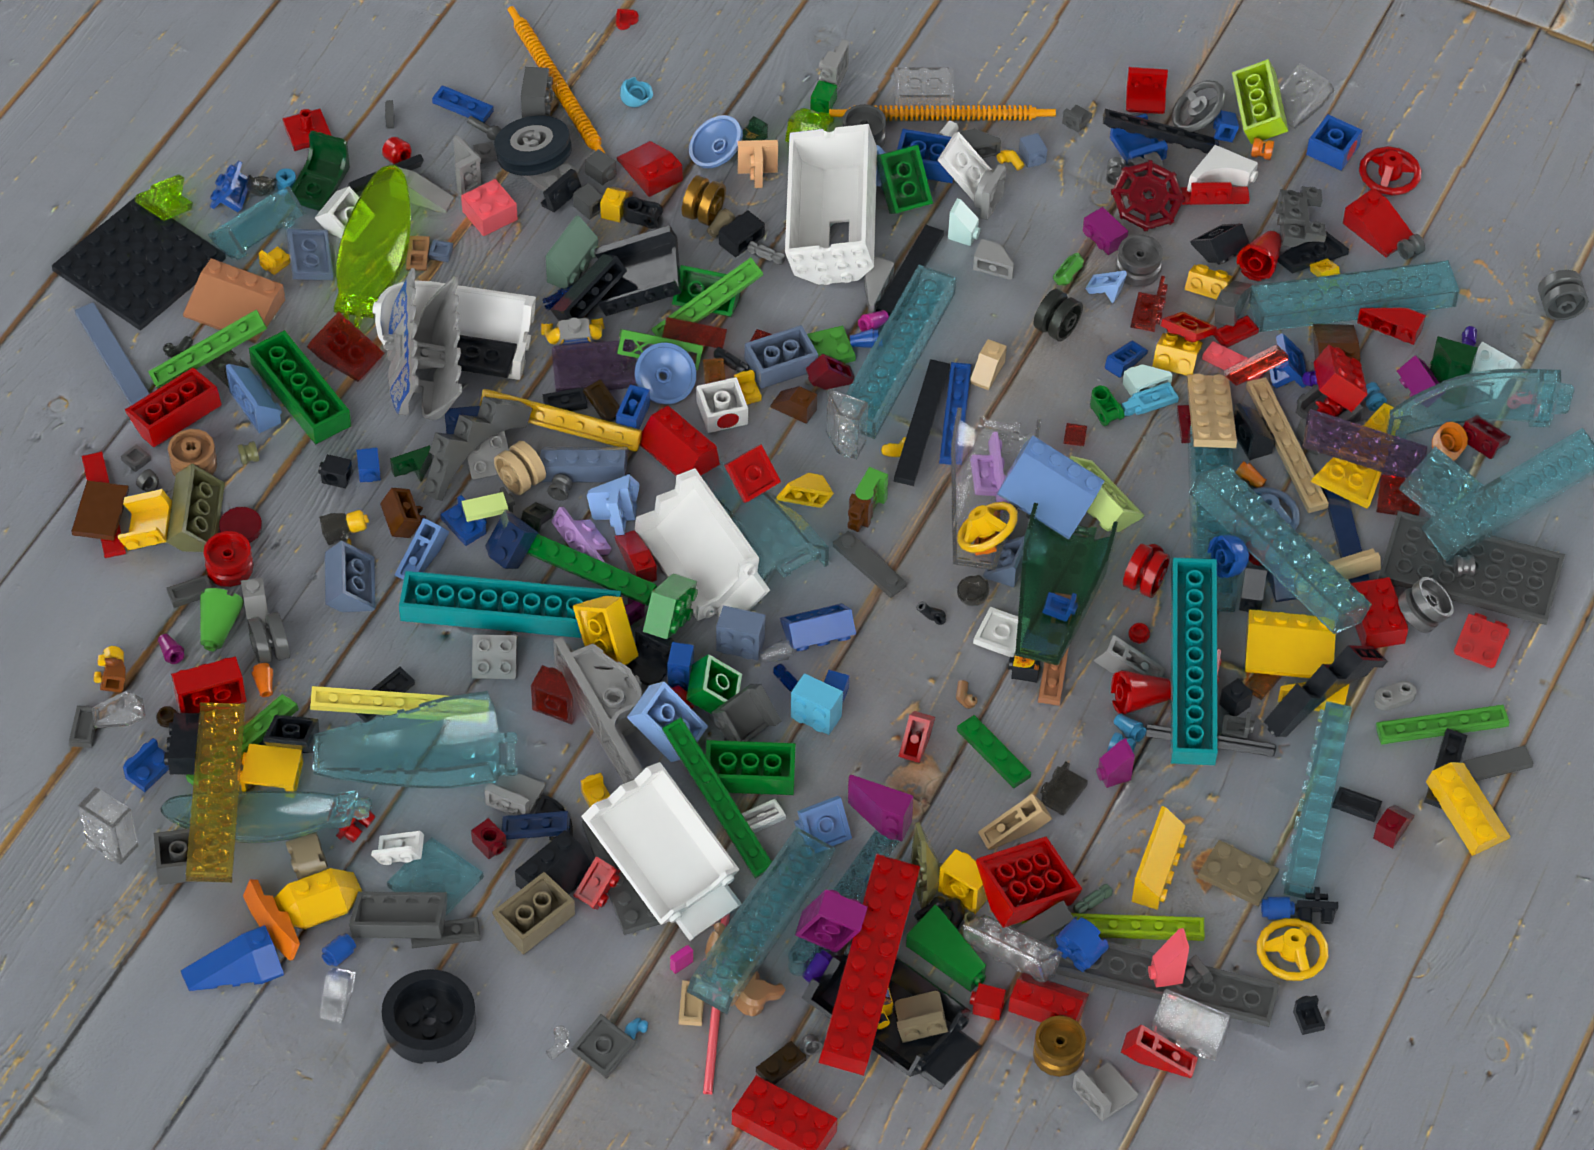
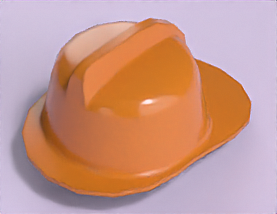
M1444 423L1433 435L1432 448L1434 453L1444 462H1454L1467 446V434L1458 423Z

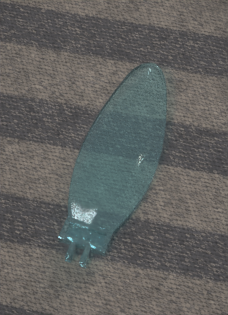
M356 790L336 793L335 795L298 791L223 792L174 796L164 802L160 811L169 821L185 829L199 827L200 834L207 837L238 843H270L294 839L327 827L334 829L350 826L352 818L361 820L369 817V810L372 807L373 800L367 796L359 797Z

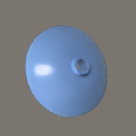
M727 115L716 116L704 122L695 131L689 144V155L692 161L697 166L707 169L715 168L728 162L738 151V141H742L743 131L741 125L736 119Z
M657 343L648 347L639 356L634 370L635 381L638 387L650 389L651 401L663 405L675 404L686 398L692 391L696 382V367L691 356L683 348L672 343ZM660 373L666 376L665 380L660 379Z

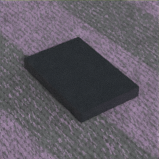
M460 335L457 343V348L461 349L458 365L461 366V371L508 378L517 350V344Z

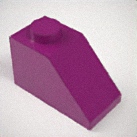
M1126 738L1120 740L1099 758L1096 773L1099 780H1103L1106 788L1131 780L1135 755Z

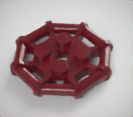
M1153 160L1130 167H1123L1114 188L1111 189V195H1113L1120 214L1119 218L1142 228L1146 232L1149 229L1163 225H1172L1182 203L1185 202V196H1183L1176 178L1177 174L1153 163ZM1147 170V174L1143 177H1136L1134 174ZM1152 171L1165 177V179L1162 180L1161 178L1153 175ZM1127 178L1132 181L1129 189H1122ZM1170 182L1174 194H1170L1167 191L1166 184ZM1148 191L1152 192V193H1151V196H1152L1153 198H1152V199H1151V198H1149V199L1145 198V195H1143V192H1144V193H1147ZM1121 195L1127 196L1128 203L1130 207H1128L1127 209L1125 207ZM1168 200L1174 201L1169 213L1164 208ZM1134 210L1144 215V220L1130 214V212ZM1158 213L1163 216L1162 218L1149 221L1150 216Z

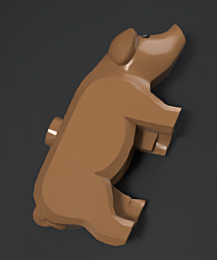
M715 923V931L712 932L707 941L705 954L710 959L711 967L719 981L720 989L724 994H728L742 1013L752 1017L757 1016L764 1009L766 1002L780 999L786 989L782 983L774 985L771 982L768 983L760 979L756 969L758 964L754 957L758 951L752 942L742 946L733 945L732 937L723 923Z

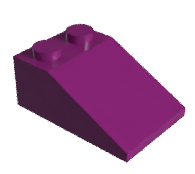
M850 774L848 779V803L881 835L891 840L903 842L912 823L913 795Z

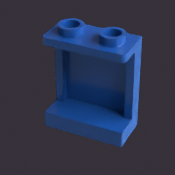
M1147 114L1136 116L1148 120ZM1111 128L1110 139L1127 163L1130 159L1136 157L1144 158V155L1152 152H1157L1161 160L1166 159L1168 145L1165 140L1159 142L1157 138L1150 139L1139 133L1131 134L1124 129Z

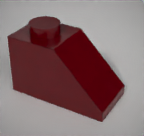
M825 354L820 355L806 368L809 382L813 386L824 390L851 385L856 382L849 365Z
M1396 805L1387 808L1376 824L1373 839L1393 849L1415 815Z

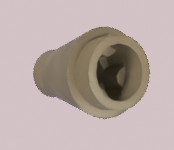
M726 208L719 210L707 229L708 234L716 238L723 226L735 220L734 214Z

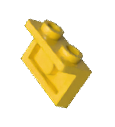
M1197 264L1188 273L1185 290L1217 300L1221 290L1232 282L1233 276L1228 275L1226 271H1214L1206 265Z

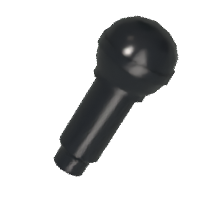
M940 896L934 897L929 905L914 914L915 919H922L934 905H937L943 911L946 908L945 899Z

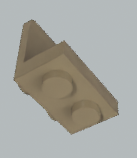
M938 991L899 999L895 1002L898 1018L897 1026L903 1043L948 1032L941 996Z

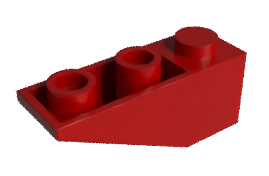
M1360 308L1357 323L1414 345L1423 329L1426 315L1408 308Z

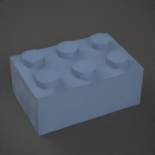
M802 325L745 343L744 359L750 366L749 369L754 371L755 379L760 389L808 374L806 368L818 358V353Z

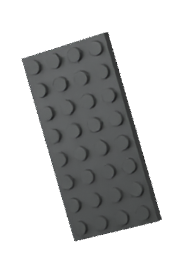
M1398 511L1378 579L1390 577L1392 585L1408 589L1412 588L1414 583L1422 577H1429L1438 582L1453 601L1547 625L1565 554ZM1455 555H1460L1461 557H1467V555L1474 556V576H1468L1467 574H1463L1461 577L1455 576Z

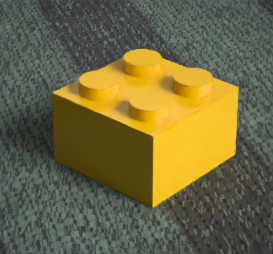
M955 849L940 867L938 891L948 898H959L964 908L976 914L988 900L976 861L969 854Z

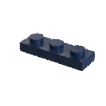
M568 811L503 816L501 831L506 835V840L558 836L564 830L569 833L570 814Z

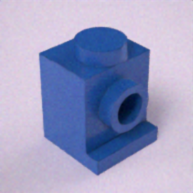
M1220 111L1213 123V128L1216 131L1214 139L1233 143L1239 129L1236 113Z

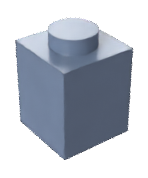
M1036 133L1021 137L1019 153L1027 167L1030 168L1046 163L1047 148L1040 135Z

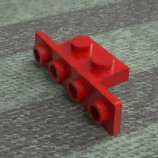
M1231 182L1191 183L1190 192L1187 191V187H1180L1183 196H1185V202L1182 205L1249 204L1250 201L1248 187H1232ZM1169 187V193L1174 194L1172 188Z

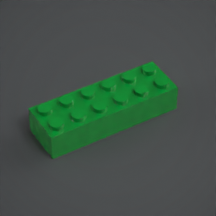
M285 330L249 348L251 365L315 445L351 427L350 410Z

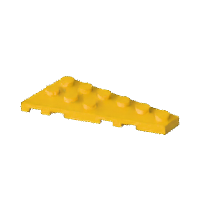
M1383 403L1310 482L1367 509L1373 499L1403 411Z

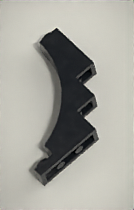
M1348 645L1332 664H1322L1306 683H1296L1263 721L1268 726L1267 730L1275 737H1287L1302 720L1326 699L1348 684L1367 676L1374 667L1383 668L1388 661L1373 646Z

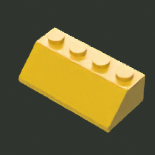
M1450 762L1431 772L1426 783L1440 802V806L1472 856L1510 839L1511 836L1464 763Z
M1161 806L1137 871L1131 901L1158 910L1160 902L1164 903L1168 893V890L1165 889L1166 885H1171L1175 873L1172 871L1173 866H1178L1181 857L1178 851L1180 848L1184 849L1187 841V836L1184 835L1185 825L1164 806Z

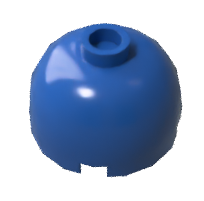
M1222 535L1214 537L1210 541L1208 553H1211L1212 559H1217V576L1220 578H1230L1241 574L1249 562V551L1244 541L1234 535Z

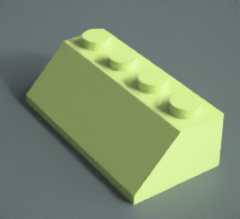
M1070 456L1071 460L1104 480L1096 498L1087 510L1088 514L1100 521L1099 525L1104 530L1120 532L1145 516L1092 460Z

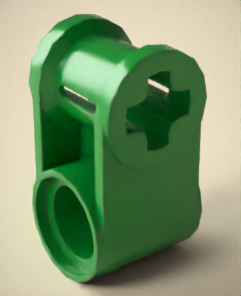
M1102 385L1094 387L1091 393L1090 407L1103 426H1107L1109 422L1116 419H1124L1123 408L1116 401L1110 390Z

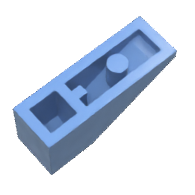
M423 518L395 576L404 580L406 571L424 572L441 550L449 531Z

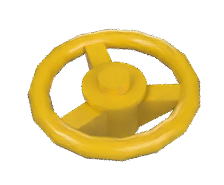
M994 502L986 506L981 505L974 508L958 531L957 543L962 550L970 553L983 552L995 547L1013 532L1018 521V511L1014 505L1006 502ZM999 510L1007 511L1010 515L1008 523L1006 524L993 515L994 512ZM996 531L1000 532L986 542L971 544L977 537L986 538L993 535Z
M1283 918L1271 922L1261 931L1256 941L1257 955L1263 967L1273 976L1286 981H1302L1314 977L1324 968L1329 957L1328 943L1322 932L1312 923L1301 921L1299 918ZM1283 927L1299 928L1288 929L1284 935L1267 941L1269 935L1276 929ZM1310 934L1315 937L1319 944L1320 952L1316 964L1311 968L1309 967L1305 947L1306 939ZM1266 952H1279L1284 960L1296 962L1300 972H1287L1277 968L1269 960Z

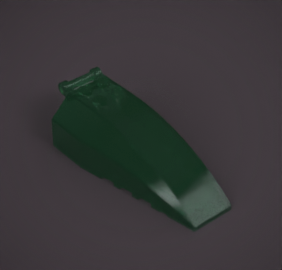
M1034 503L1023 544L1015 656L1058 666L1107 573L1116 539L1118 522L1114 521L1111 534L1108 537L1096 540L1097 527L1091 526L1088 528L1078 525L1073 533L1086 535L1088 538L1072 534L1067 539L1053 529H1049L1036 518L1038 503ZM1049 592L1066 595L1077 594V610L1074 615L1070 614L1066 622L1042 613L1046 596Z

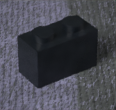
M747 210L720 229L719 245L736 258L747 250L750 241L758 242L765 237V223Z

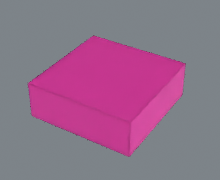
M686 945L670 956V969L675 974L693 963V949L689 945Z

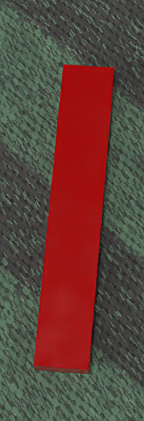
M102 452L81 456L87 481L109 483ZM120 525L118 526L114 541L100 539L105 558L126 554L125 546L118 539V535L122 534Z

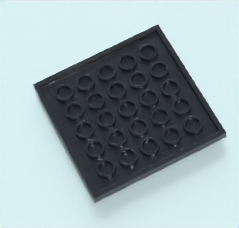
M137 195L51 266L52 271L141 331L196 285L200 273L211 258L223 262L226 259V255Z

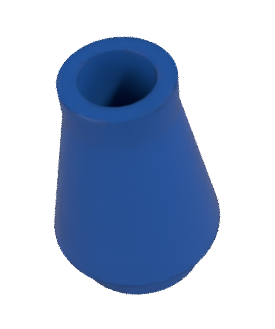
M871 328L855 335H850L851 346L876 348V346H880L879 330Z

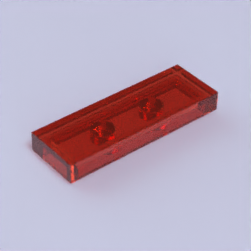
M666 317L662 337L713 348H723L727 329Z
M1276 344L1224 370L1225 377L1237 386L1289 360L1288 354Z

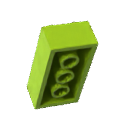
M1269 59L1232 72L1243 130L1251 145L1255 137L1261 138L1263 141L1288 132L1277 75Z

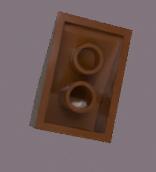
M1313 324L1315 360L1328 345H1331L1334 348L1338 347L1343 350L1349 358H1355L1360 362V347L1354 325Z

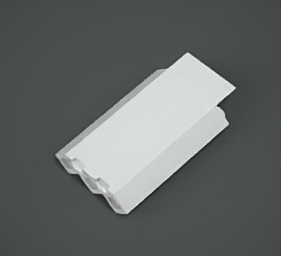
M695 468L676 475L675 489L656 496L655 510L636 517V533L648 547L651 555L667 578L674 573L697 581L696 589H698V594L691 606L697 621L710 618L714 614L720 617L723 605L750 611L770 591L757 572L759 564L758 555Z
M660 762L646 767L633 781L620 785L607 799L594 803L581 816L661 925L669 921L671 924L676 922L689 941L742 905L728 886L734 881L735 878L733 876L739 871V868Z

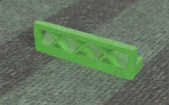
M620 329L617 354L639 358L641 354L635 352L640 350L642 353L643 350L641 348L648 343L653 345L657 343H672L683 348L687 353H697L695 367L696 370L699 369L703 350L702 345ZM625 339L633 340L637 346L631 352L622 351ZM637 341L645 342V343H643L642 345H639Z

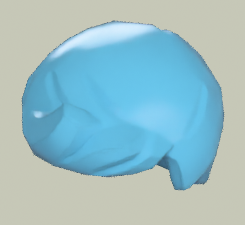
M635 77L623 81L620 87V97L625 105L635 108L644 105L648 100L652 99L653 91L650 84L637 81Z

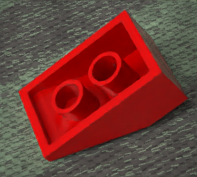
M651 141L617 157V161L648 197L683 181V166L672 152Z
M1374 188L1345 207L1342 224L1386 258L1398 250L1397 243L1403 239L1408 240L1411 235H1414L1390 201Z

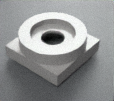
M998 164L995 171L986 170L975 193L974 207L981 209L980 218L987 221L1004 195L1006 167Z

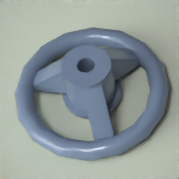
M1259 487L1250 489L1249 493H1246L1244 496L1241 495L1234 504L1233 517L1237 527L1246 536L1253 539L1266 535L1274 541L1283 540L1293 534L1300 523V511L1296 502L1287 493L1276 488ZM1259 496L1257 507L1243 520L1242 507L1252 497ZM1279 499L1290 507L1292 519L1280 506ZM1278 522L1287 527L1283 531L1273 534L1259 533L1251 529L1257 523L1271 526Z

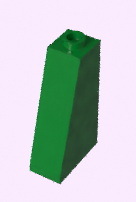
M934 905L907 934V948L971 992L976 986L978 987L979 983H984L986 979V964L937 905Z

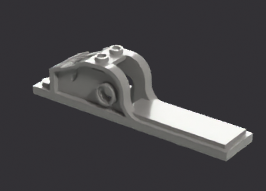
M562 636L554 639L555 666L623 783L633 781L643 769L624 737L638 729L627 716L642 697V685L637 675L634 676L630 668L621 662L617 663L594 644L573 651L570 644H566Z

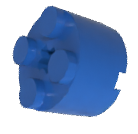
M1074 917L1055 938L1058 945L1056 948L1057 953L1065 959L1069 957L1073 961L1074 966L1081 972L1089 969L1108 950L1109 945L1106 939L1102 941L1098 936L1101 933L1098 928L1082 917L1077 920V917Z

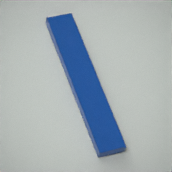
M951 362L939 464L960 466L972 364Z

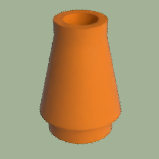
M1243 461L1234 474L1236 477L1248 479L1250 485L1256 488L1263 487L1267 481L1250 462L1247 464Z
M268 663L255 665L251 674L260 696L269 697L273 695V669Z

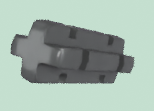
M750 241L747 246L749 253L754 255L757 253V256L769 261L774 260L776 264L782 265L785 261L784 253L779 251L776 253V250L764 245L759 246V243Z

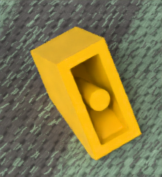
M617 187L606 188L600 202L601 218L620 223L624 212V201L628 197H632L633 191Z

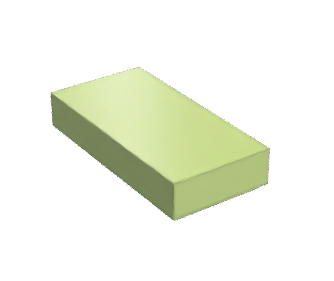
M503 492L461 501L467 522L501 515L504 510H508Z

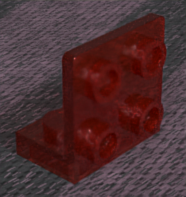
M1161 275L1157 295L1138 292L1130 328L1155 332L1156 324H1161L1162 310L1166 302V297L1163 296H1166L1168 284H1164L1165 276Z

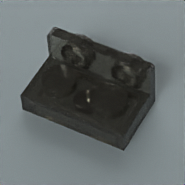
M232 350L205 364L228 388L226 365L250 367L241 358L237 361L234 358L237 354Z
M1067 761L1061 767L1058 766L1055 769L1051 781L1045 782L1040 791L1043 804L1063 816L1088 784V780L1069 770L1070 763Z

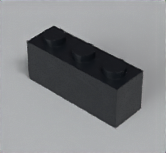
M174 713L173 722H169V735L171 737H167V750L169 752H165L164 763L169 766L170 775L197 774L203 732L201 713Z

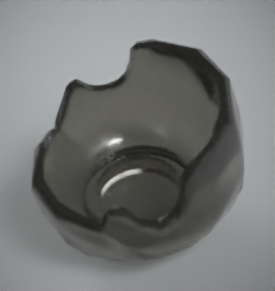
M248 175L246 186L249 192L255 196H269L276 189L277 179Z
M981 575L967 576L957 586L958 598L968 606H979L989 597L990 587L988 580L982 578Z

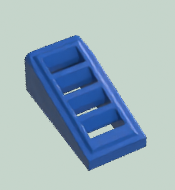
M1132 340L1107 356L1105 369L1120 378L1124 375V371L1136 365L1148 353V350Z

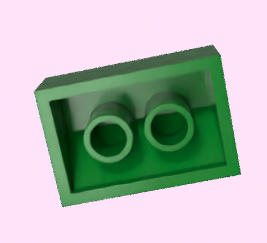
M681 265L682 293L673 296L672 305L684 306L727 274ZM741 292L712 313L732 317L739 302Z

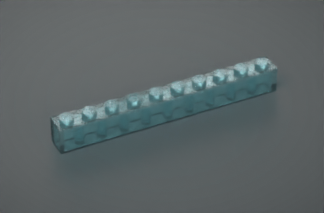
M1326 701L1325 710L1320 709L1317 722H1321V727L1316 726L1314 740L1318 741L1317 745L1312 744L1310 757L1314 759L1313 763L1308 762L1306 775L1310 777L1309 781L1304 780L1301 792L1306 795L1305 799L1300 798L1297 810L1302 813L1301 817L1296 816L1293 828L1298 831L1297 835L1292 834L1289 847L1293 848V853L1287 854L1285 866L1289 867V871L1283 872L1281 885H1285L1283 893L1285 895L1305 899V893H1312L1352 707Z

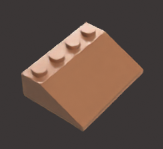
M211 258L200 273L183 317L221 330L257 309L266 327H268L285 302L284 286L281 283ZM264 331L248 339V341L257 343Z

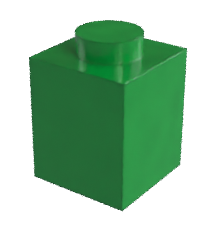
M819 80L811 94L810 110L829 115V109H832L837 100V85Z

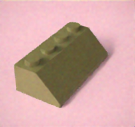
M190 464L176 473L167 543L181 551H204V545L208 539L218 533L225 482L194 464Z

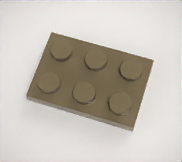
M1218 840L1200 869L1198 878L1259 907L1262 899H1264L1279 874V868Z

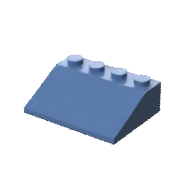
M1032 435L1024 443L997 495L1069 539L1096 498L1104 480Z

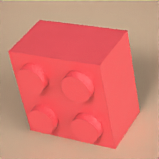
M496 179L461 195L462 212L483 237L518 220L516 202Z

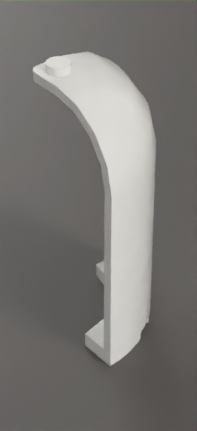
M415 281L416 294L413 305H416V314L413 322L417 323V327L426 304L446 283ZM404 282L388 287L380 295L378 301L373 304V314H376L377 334L383 345L386 342L389 343V341H384L383 337L386 333L389 334L392 308ZM458 285L455 291V295L459 296L456 312L459 313V322L456 330H459L460 335L517 344V350L508 378L520 380L526 364L525 351H529L531 335H528L531 323L534 322L536 297Z

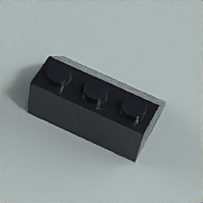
M564 830L515 870L516 886L522 889L545 872L569 895L578 888L592 862L581 844Z

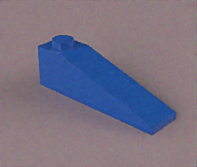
M265 925L241 934L180 970L189 991L215 989L221 985L231 984L235 987L240 986L241 983L254 982V985L263 984L284 976L274 944Z

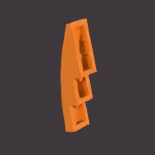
M250 879L243 897L259 927L265 925L274 946L288 960H293L300 942L288 912L278 910L273 895H264L258 879Z

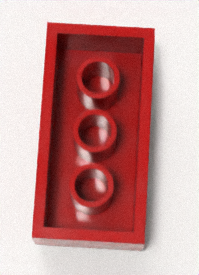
M757 1075L732 1110L733 1126L778 1150H825L837 1132L838 1118Z

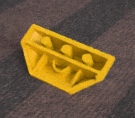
M329 868L287 884L274 897L279 911L288 912L293 927L307 929L348 914L355 904L358 892H362V889L354 872Z

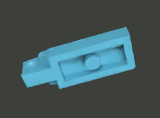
M1169 382L1134 393L1127 402L1122 403L1124 417L1134 413L1136 415L1144 414L1177 403L1179 397Z

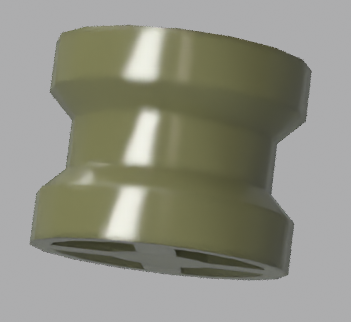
M254 441L249 442L248 445H237L242 465L247 464L249 461H259Z

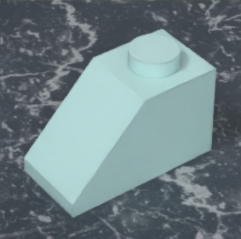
M958 198L950 211L948 239L971 246L973 240H977L981 228L978 227L979 219Z
M1143 364L1124 371L1123 386L1131 397L1134 393L1167 382L1171 384L1172 382L1171 372Z

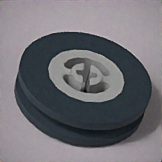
M538 115L515 120L502 128L494 141L499 165L505 171L521 176L539 175L554 170L569 158L572 151L568 127L563 121L551 116Z

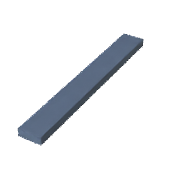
M94 302L75 309V315L129 404L133 405L149 395V392Z

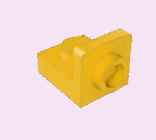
M278 246L269 253L263 250L259 252L260 266L263 270H268L273 275L290 264L289 254Z
M1324 259L1310 264V272L1320 278L1321 289L1328 290L1341 285L1339 266L1329 259Z
M753 370L743 371L734 375V378L737 377L747 405L762 400L761 393L755 382Z
M602 773L592 774L581 780V792L589 807L610 796L603 783Z

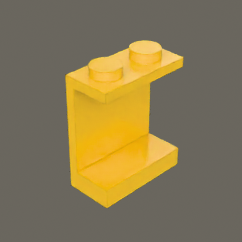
M159 489L124 497L123 504L130 511L131 520L129 533L118 535V539L127 550L165 543L172 500L164 490Z
M249 744L247 752H244L242 757L243 771L239 770L237 779L238 784H241L242 793H247L249 784L285 788L286 798L295 799L304 763L302 750Z

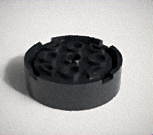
M425 969L409 973L390 987L382 1003L383 1029L389 1046L399 1056L414 1063L423 1064V1062L435 1061L442 1063L456 1057L469 1045L476 1030L475 1002L470 989L460 978L446 971ZM435 1017L436 1020L432 1025H426L423 1022L424 1018Z

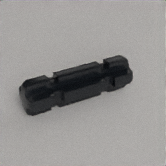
M717 347L714 350V358L719 361L722 360V363L735 371L737 370L738 373L750 370L748 364L745 362L741 363L740 359L726 352L723 348Z

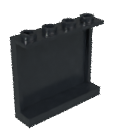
M670 225L594 248L597 259L603 254L617 256L627 270L618 282L602 297V301L598 302V306L605 316L682 293L678 240Z

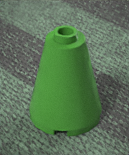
M207 588L204 593L203 591L201 592L200 643L204 646V649L216 651L222 648L244 604L243 598L238 594L234 593L233 596L227 594L228 590L219 588Z

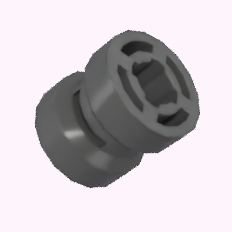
M1114 157L1109 159L1107 163L1108 171L1106 173L1108 183L1115 185L1119 178L1118 176L1122 172L1121 169L1127 166V162L1123 158Z
M1414 234L1408 240L1403 239L1399 241L1397 249L1400 256L1408 260L1414 254L1423 253L1425 251V243L1419 234Z

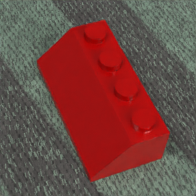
M191 368L126 408L125 412L141 437L152 447H156L217 409L222 403L217 386L195 368Z
M666 406L650 416L642 431L640 446L675 476L694 468L701 476L720 465L717 446L671 407Z

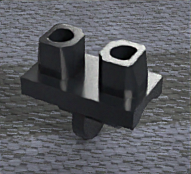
M1314 887L1313 893H1305V899L1308 900H1297L1295 911H1298V918L1301 921L1311 923L1312 912H1320V923H1333L1335 913L1338 910V902L1320 901L1328 900V894L1320 893V887Z

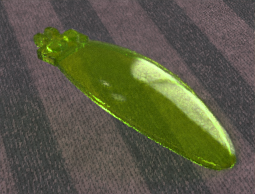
M395 165L384 166L373 175L359 197L341 238L336 269L338 295L334 304V312L343 314L341 324L345 327L349 323L350 315L356 316L354 328L358 329L362 323V317L374 319V302L378 301L380 295L388 287L393 286L407 256L411 233L410 198L406 177L403 171Z

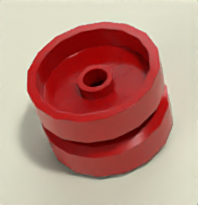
M233 531L220 532L209 538L204 545L203 555L209 579L215 584L223 587L237 586L241 584L242 580H248L253 573L254 564L251 546L248 539L242 534Z
M1141 543L1128 563L1123 578V587L1134 591L1140 586V593L1142 595L1153 598L1167 573L1170 555L1162 551H1158L1153 555V548Z

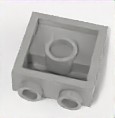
M842 39L839 46H835L834 52L828 51L825 58L822 57L819 63V69H821L819 80L837 85V91L848 70L849 41Z

